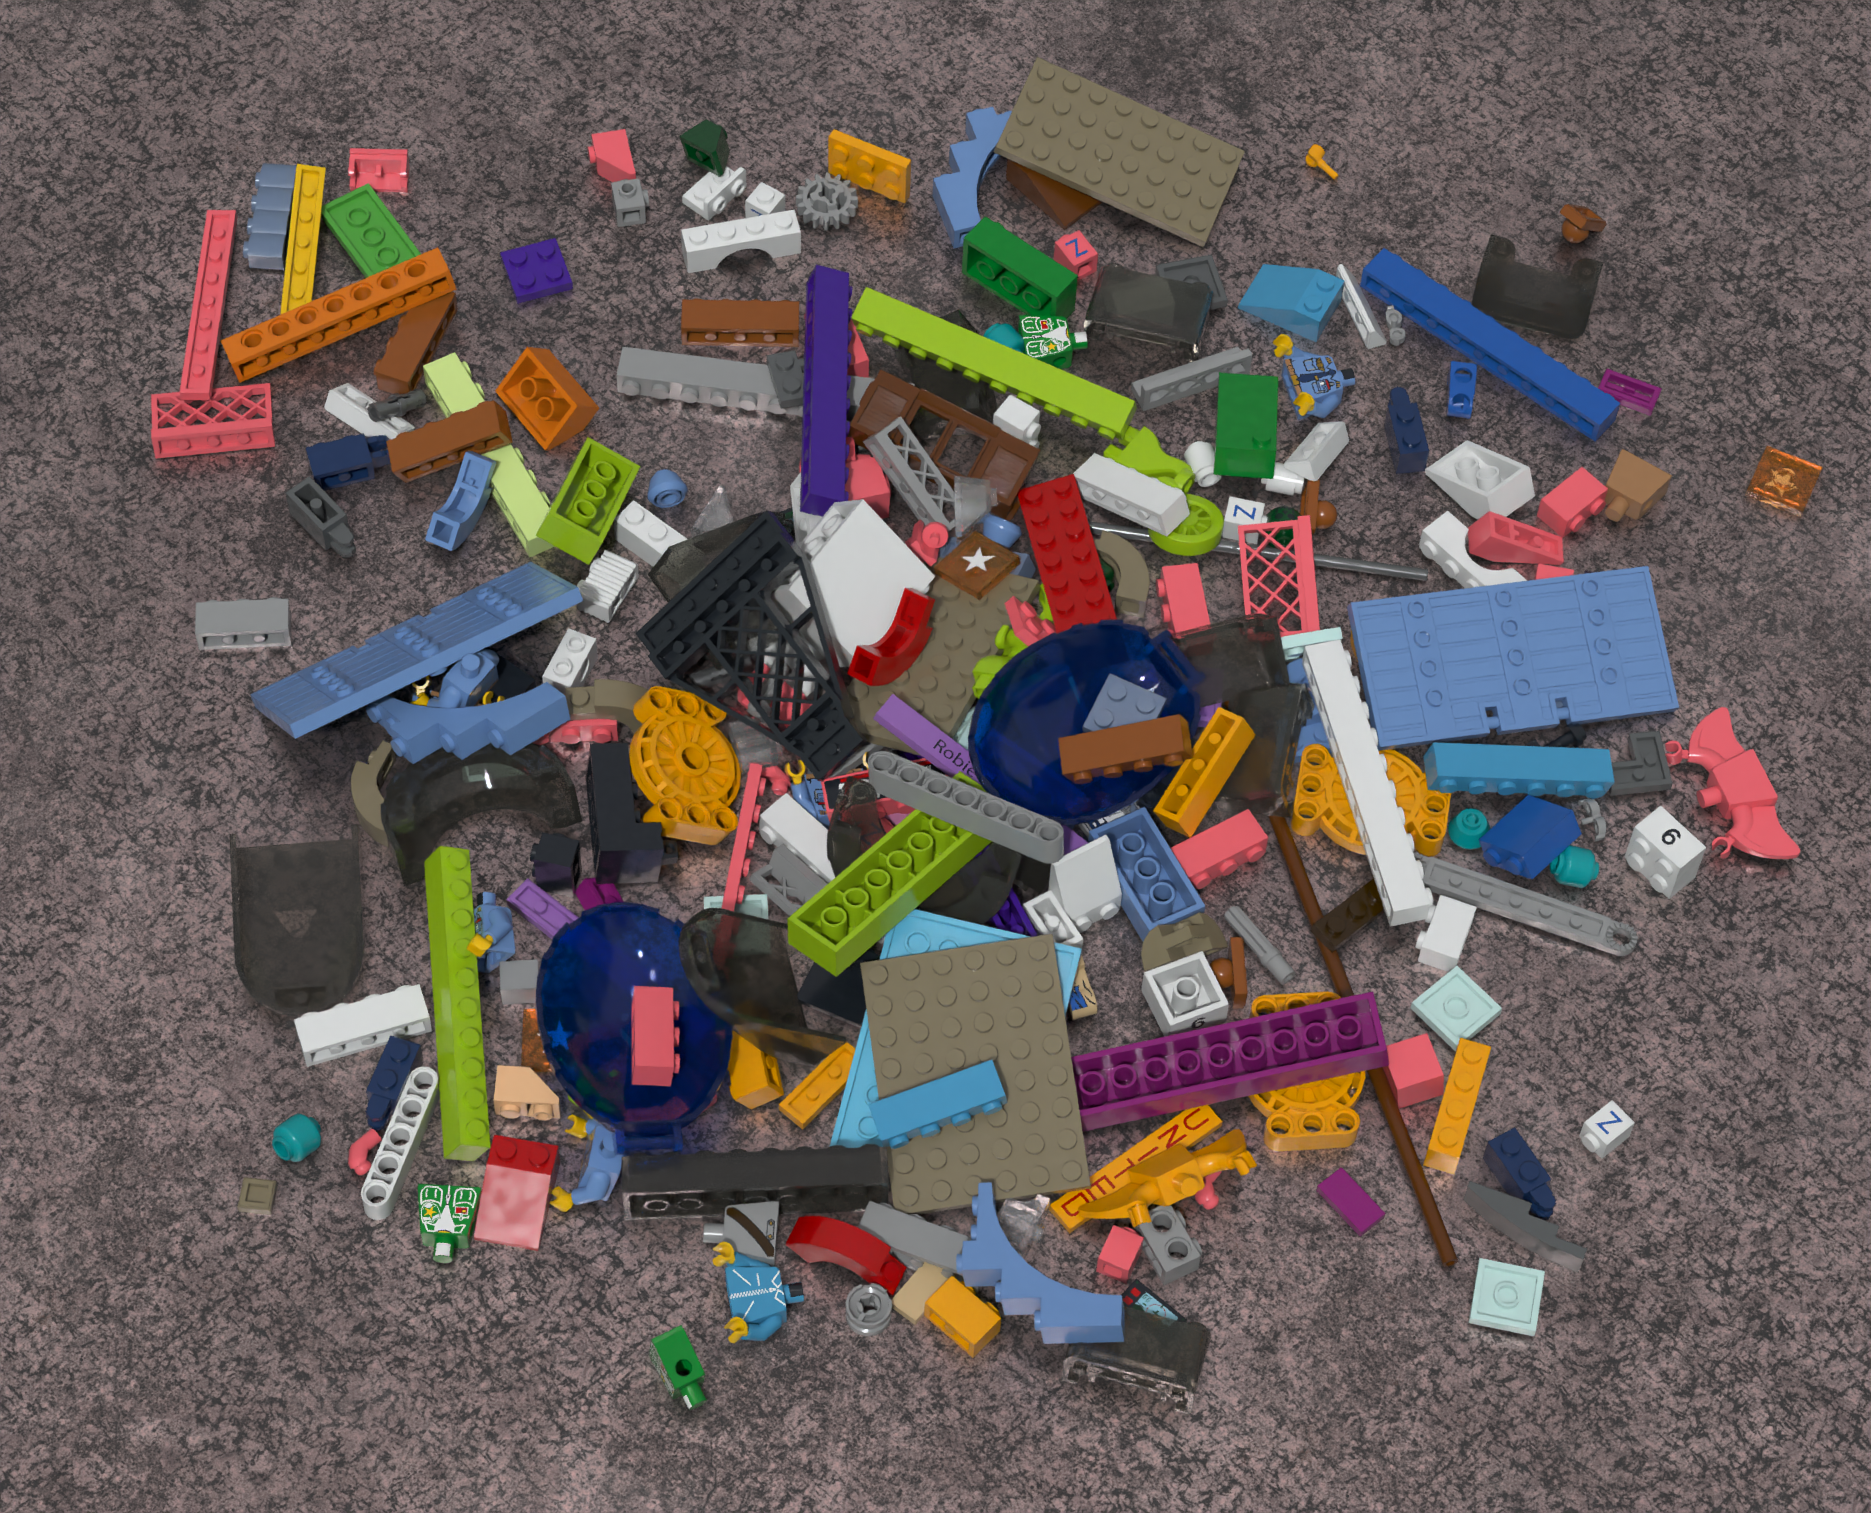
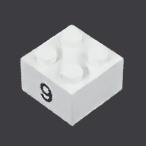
M1659 806L1634 827L1624 858L1633 870L1640 872L1649 880L1651 886L1656 891L1662 892L1670 899L1696 877L1706 847L1662 806Z
M1203 951L1144 972L1141 991L1164 1037L1226 1022L1229 1003Z

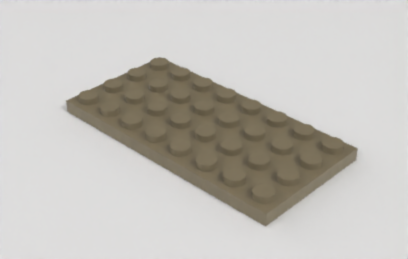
M1037 57L999 138L994 153L1204 247L1245 151Z
M938 557L937 562L931 567L924 562L923 564L935 575L934 579L929 583L930 588L925 595L935 599L927 623V626L933 629L922 652L907 671L889 684L869 686L853 678L847 688V694L854 714L852 721L866 737L867 742L920 755L873 719L892 694L953 739L977 698L972 690L975 683L972 671L975 665L983 657L990 655L1001 656L1004 650L997 649L995 645V637L1003 625H1009V629L1012 628L1004 603L1012 596H1015L1020 602L1026 601L1031 605L1040 590L1039 580L993 569H986L985 571L980 567H973L966 571L969 566L968 564L954 562L942 557Z

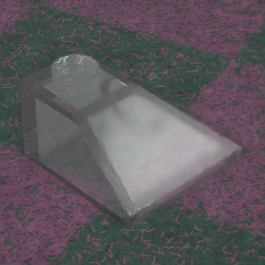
M954 476L955 545H962L991 515V506H997V488H991L990 480Z

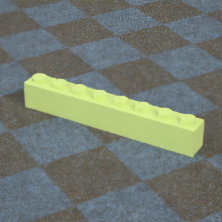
M455 352L423 365L425 383L446 418L455 412H464L484 402L485 396L478 382L473 383L468 364L465 361L461 362ZM508 444L481 454L497 461L489 487L492 488L491 494L528 556L532 557L555 547L536 536L551 505L544 491L539 492L536 487L537 480L532 470L525 469L523 465L524 459L520 450L517 447L513 449L512 445Z

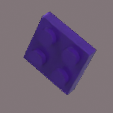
M556 238L500 252L501 262L517 304L573 289V282Z

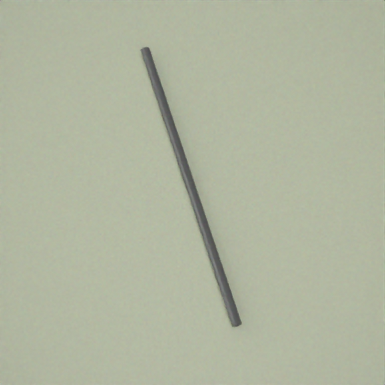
M1088 521L1092 534L1101 535L1102 530H1105L1125 539L1153 542L1147 529ZM1221 540L1218 546L1211 551L1240 555L1239 542ZM1247 544V545L1250 546L1253 550H1256V549L1260 546V545ZM1266 546L1260 555L1266 559L1275 560L1282 551L1278 548ZM1246 550L1247 556H1251L1252 554ZM1290 550L1295 555V550ZM1314 553L1315 566L1427 581L1428 569ZM1287 555L1281 560L1296 563Z

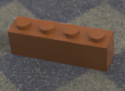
M455 292L447 293L408 310L406 315L403 314L398 323V331L394 337L391 336L389 338L385 355L382 359L377 360L374 367V376H376L378 389L392 394H405L417 388L424 375L423 365L431 362L458 311Z
M682 299V345L799 347V301Z
M492 400L481 402L477 407L464 412H455L443 420L426 423L417 430L400 433L396 438L390 439L386 443L392 472L403 482L408 483L462 462L466 451H473L481 455L513 443L506 411L497 402Z
M1180 714L1058 738L1062 775L1075 784L1089 783L1092 781V778L1104 776L1105 778L1120 777L1124 771L1147 772L1152 770L1153 766L1160 764L1178 766L1183 764V760L1193 758L1189 724Z

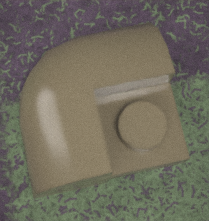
M1199 912L1175 924L1157 925L1149 931L1143 941L1141 951L1143 968L1146 972L1201 951L1207 957L1227 948L1228 945L1216 922L1207 914Z

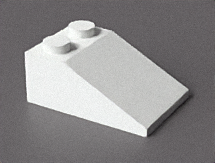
M1468 440L1425 469L1426 475L1476 519H1480L1489 511L1507 517L1535 497L1529 466Z
M1107 835L1064 855L1058 862L1051 863L1048 891H1052L1079 933L1086 931L1092 923L1102 918L1104 920L1110 919L1120 910L1122 892L1110 840Z

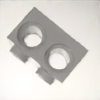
M1171 1205L1165 1207L1158 1206L1150 1210L1149 1214L1152 1222L1142 1223L1132 1228L1139 1236L1144 1237L1142 1249L1163 1286L1199 1269L1202 1255L1201 1247L1194 1237H1189L1185 1230L1186 1223L1182 1214L1178 1210L1174 1211ZM1163 1225L1169 1230L1167 1232H1158L1154 1227ZM1173 1252H1179L1183 1254L1185 1258L1177 1260L1172 1258L1169 1254Z

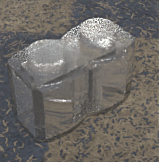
M751 717L752 719L769 728V726L766 724L762 717ZM739 720L728 722L730 742L742 773L749 771L750 763L763 765L762 769L779 765L778 757L783 756L781 744Z

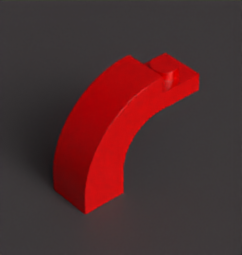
M905 588L889 630L879 641L872 645L856 646L847 674L869 686H883L899 678L915 662L928 641L933 628L927 626L935 599L913 588Z
M799 1217L785 1243L787 1247L806 1262L825 1261L841 1265L855 1272L868 1283L880 1285L887 1290L888 1296L894 1294L907 1268L889 1253L891 1247L877 1237L856 1226L829 1217Z

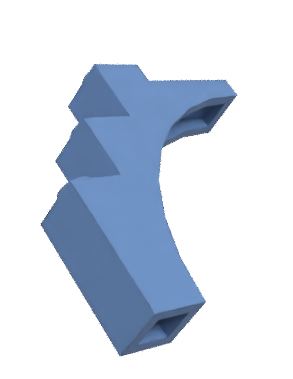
M994 107L966 113L965 131L969 141H961L950 145L949 165L953 173L933 178L932 196L953 248L962 247L964 237L981 221L977 208L979 188L987 172L1001 157V155L994 153V150L1012 111L997 115Z
M548 682L515 697L481 706L432 708L409 704L386 695L369 703L366 707L369 718L374 723L378 722L382 725L388 734L392 736L391 746L394 752L399 757L403 756L412 764H415L441 747L463 760L489 743H492L496 748L500 747L511 756L570 720L566 696Z
M992 1182L979 1183L978 1196L972 1197L973 1216H977V1224L971 1225V1241H963L962 1254H957L956 1256L957 1274H963L965 1287L995 1286L996 1302L1002 1303L1004 1315L1034 1314L1035 1331H1041L1043 1344L1124 1342L1125 1309L1122 1295L1094 1294L1070 1288L1046 1277L1029 1265L1011 1246L1000 1227Z

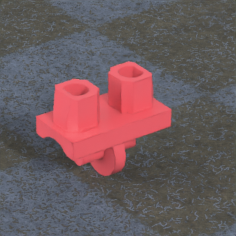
M920 519L914 524L912 536L905 541V544L922 563L926 562L931 567L937 562L939 548L944 546L948 540V529L940 522H930L924 526L923 521Z

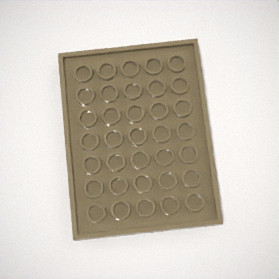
M1053 934L860 963L879 1100L989 1060H993L1007 1099V1103L1002 1105L1003 1108L996 1113L984 1115L983 1112L971 1116L972 1120L966 1124L943 1126L940 1128L941 1131L926 1138H922L921 1135L909 1139L910 1142L907 1145L897 1149H891L890 1146L886 1147L895 1210L908 1215H919L972 1207V1197L978 1196V1184L992 1182L996 1203L1091 1189Z

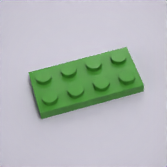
M369 183L323 205L321 208V218L365 278L421 255Z

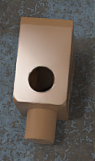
M1622 449L1605 485L1608 488L1605 502L1608 505L1605 510L1606 516L1616 522L1620 521L1624 514L1634 520L1640 519L1667 493L1672 475Z

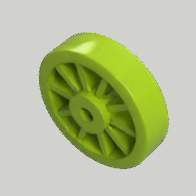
M1185 494L1190 515L1168 536H1164L1149 528L1148 534L1157 546L1167 552L1182 556L1201 555L1213 550L1220 543L1223 534L1224 517L1220 509L1209 500L1200 496Z

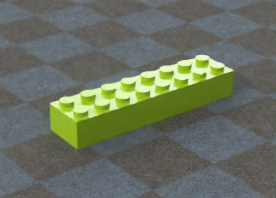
M960 771L952 777L955 780L998 797ZM915 809L787 918L788 944L837 977L992 841Z

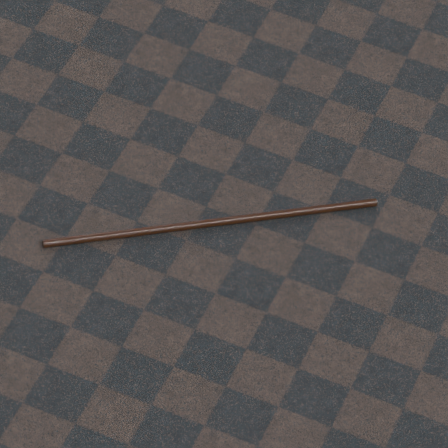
M1235 689L1223 691L1222 700L1226 710L1243 717L1247 722ZM1253 738L1244 752V757L1312 928L1313 924L1324 916ZM1315 936L1336 993L1341 998L1354 996L1337 950L1332 953ZM1379 1067L1367 1070L1443 1267L1452 1266L1458 1262V1258L1384 1069Z

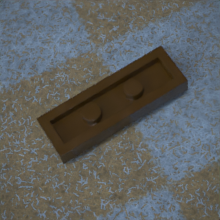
M1374 878L1313 924L1310 931L1332 953L1385 912Z

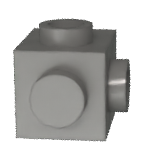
M640 178L611 182L612 202L617 227L646 223L645 207L649 206L647 189L642 190Z

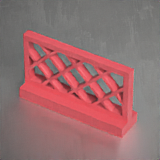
M270 383L213 388L211 400H201L205 403L198 409L189 405L191 402L198 400H181L179 392L151 394V439L155 459L275 447ZM265 394V397L258 403L249 400L252 395ZM231 397L234 399L228 406L219 403L223 398ZM171 403L175 405L168 412L158 408V404ZM242 404L250 408L243 415L234 411ZM212 407L220 411L213 418L204 414ZM182 410L190 414L183 421L174 417ZM257 413L265 417L260 419H251ZM227 416L235 420L230 422H221ZM197 419H199L200 421L206 423V424H199V425H191V424L194 423ZM167 422H169V423H171L172 425L176 426V427L161 428V427L164 426Z
M1310 515L1298 516V520L1239 525L1238 535L1248 644L1277 641L1283 636L1320 630ZM1293 529L1294 538L1286 547L1274 539L1280 530ZM1258 532L1265 540L1256 550H1253L1246 544L1245 534ZM1269 542L1282 551L1272 563L1260 555ZM1293 546L1295 549V555L1290 552ZM1246 550H1247L1250 554H1252L1248 559H1247ZM1286 555L1296 562V568L1289 576H1286L1276 568ZM1255 558L1268 567L1258 579L1248 572V566ZM1272 571L1284 580L1275 592L1262 584ZM1296 575L1298 584L1292 580ZM1249 580H1251V581L1254 583V584L1250 587V589H1249ZM1288 584L1295 588L1299 595L1291 605L1278 596ZM1258 587L1270 595L1261 608L1250 601L1251 594ZM1274 600L1287 609L1277 621L1264 612ZM1298 604L1300 606V613L1295 610ZM1251 608L1256 611L1253 617L1251 614ZM1292 613L1301 620L1302 630L1288 631L1281 624ZM1260 616L1273 625L1266 634L1253 635L1252 625Z

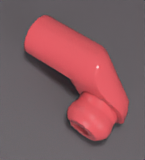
M759 764L763 765L760 777L766 778L772 783L771 789L773 793L780 796L787 793L788 788L791 786L789 776L776 764Z
M371 1128L354 1142L349 1149L348 1165L350 1169L355 1170L357 1175H364L370 1170L372 1165L367 1160L368 1152L382 1141L374 1129Z
M1222 1171L1203 1177L1205 1187L1194 1195L1197 1203L1202 1204L1207 1210L1213 1209L1219 1202L1218 1196L1214 1194L1213 1183Z

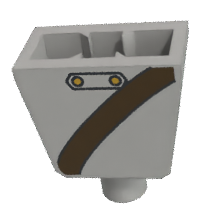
M779 1201L729 1205L725 1207L724 1224L704 1223L703 1243L719 1244L721 1242H728L732 1245L734 1251L775 1267Z

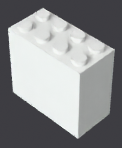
M864 499L834 502L799 544L801 550L808 557L840 667H850L857 645H872L886 634L893 623L905 588H913L926 594L930 588L929 583L935 577ZM799 567L779 584L770 595L771 600L790 623H793L810 607ZM812 617L800 628L799 632L825 658L815 620Z

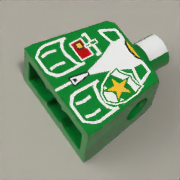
M1019 315L1018 333L1023 337V353L1056 368L1065 369L1072 365L1073 350L1088 348L1086 331L1069 333L1067 319L1063 316Z
M418 1184L422 1244L427 1247H434V1261L450 1263L453 1261L454 1248L467 1249L470 1247L475 1232L482 1192L481 1187Z
M677 1326L651 1339L648 1355L671 1398L676 1399L682 1396L689 1410H693L706 1403L707 1399L700 1387L704 1383L705 1372L683 1326ZM683 1372L686 1373L687 1376H680L678 1373Z

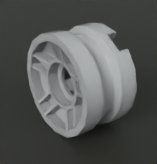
M871 1283V1285L860 1284L849 1292L845 1302V1315L850 1329L863 1336H875L883 1332L889 1326L892 1317V1302L887 1294V1290L880 1285ZM870 1305L874 1308L868 1310L867 1313L863 1312L865 1306Z

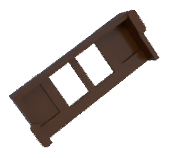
M880 370L860 400V406L850 423L847 437H852L855 444L868 450L863 443L864 440L879 432L900 416L909 427L920 407L949 421L930 455L931 460L956 495L1005 520L1011 521L1020 506L1018 493L1023 488L1035 466L1041 450L923 388L919 389ZM957 426L986 440L967 477L938 463ZM896 427L887 435L894 445L903 446L900 442L904 436ZM908 453L907 464L912 470L920 471L921 460L917 455ZM926 478V480L938 485L934 479Z

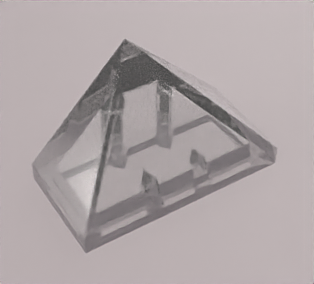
M722 485L718 487L691 528V542L698 547L737 538L726 487Z

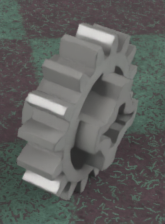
M826 172L825 178L815 174L814 181L806 178L805 187H798V195H796L797 214L803 215L804 223L813 221V228L815 229L819 224L823 225L826 231L829 225L839 229V222L842 221L845 224H849V216H856V208H858L857 189L851 188L850 180L841 182V175L839 174L835 178H831L829 172Z

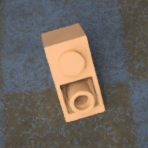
M497 1065L493 1099L495 1115H501L510 1119L528 1116L543 1121L561 1117L559 1097L530 1067Z

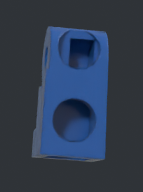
M1451 361L1447 375L1446 416L1471 418L1477 364ZM1464 370L1469 372L1470 374H1461L1456 372Z

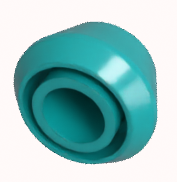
M1465 809L1450 820L1448 834L1457 846L1472 850L1481 847L1479 839L1491 828L1482 812L1476 809Z

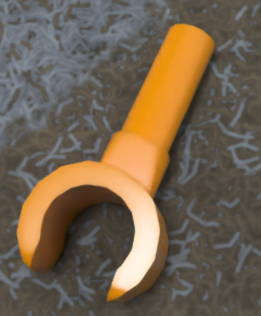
M1313 144L1305 157L1306 164L1311 167L1318 166L1333 180H1336L1339 175L1322 159L1325 155L1324 149L1320 145Z

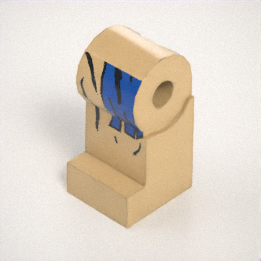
M1082 954L1067 1009L1071 1020L1097 1014V1003L1085 971Z

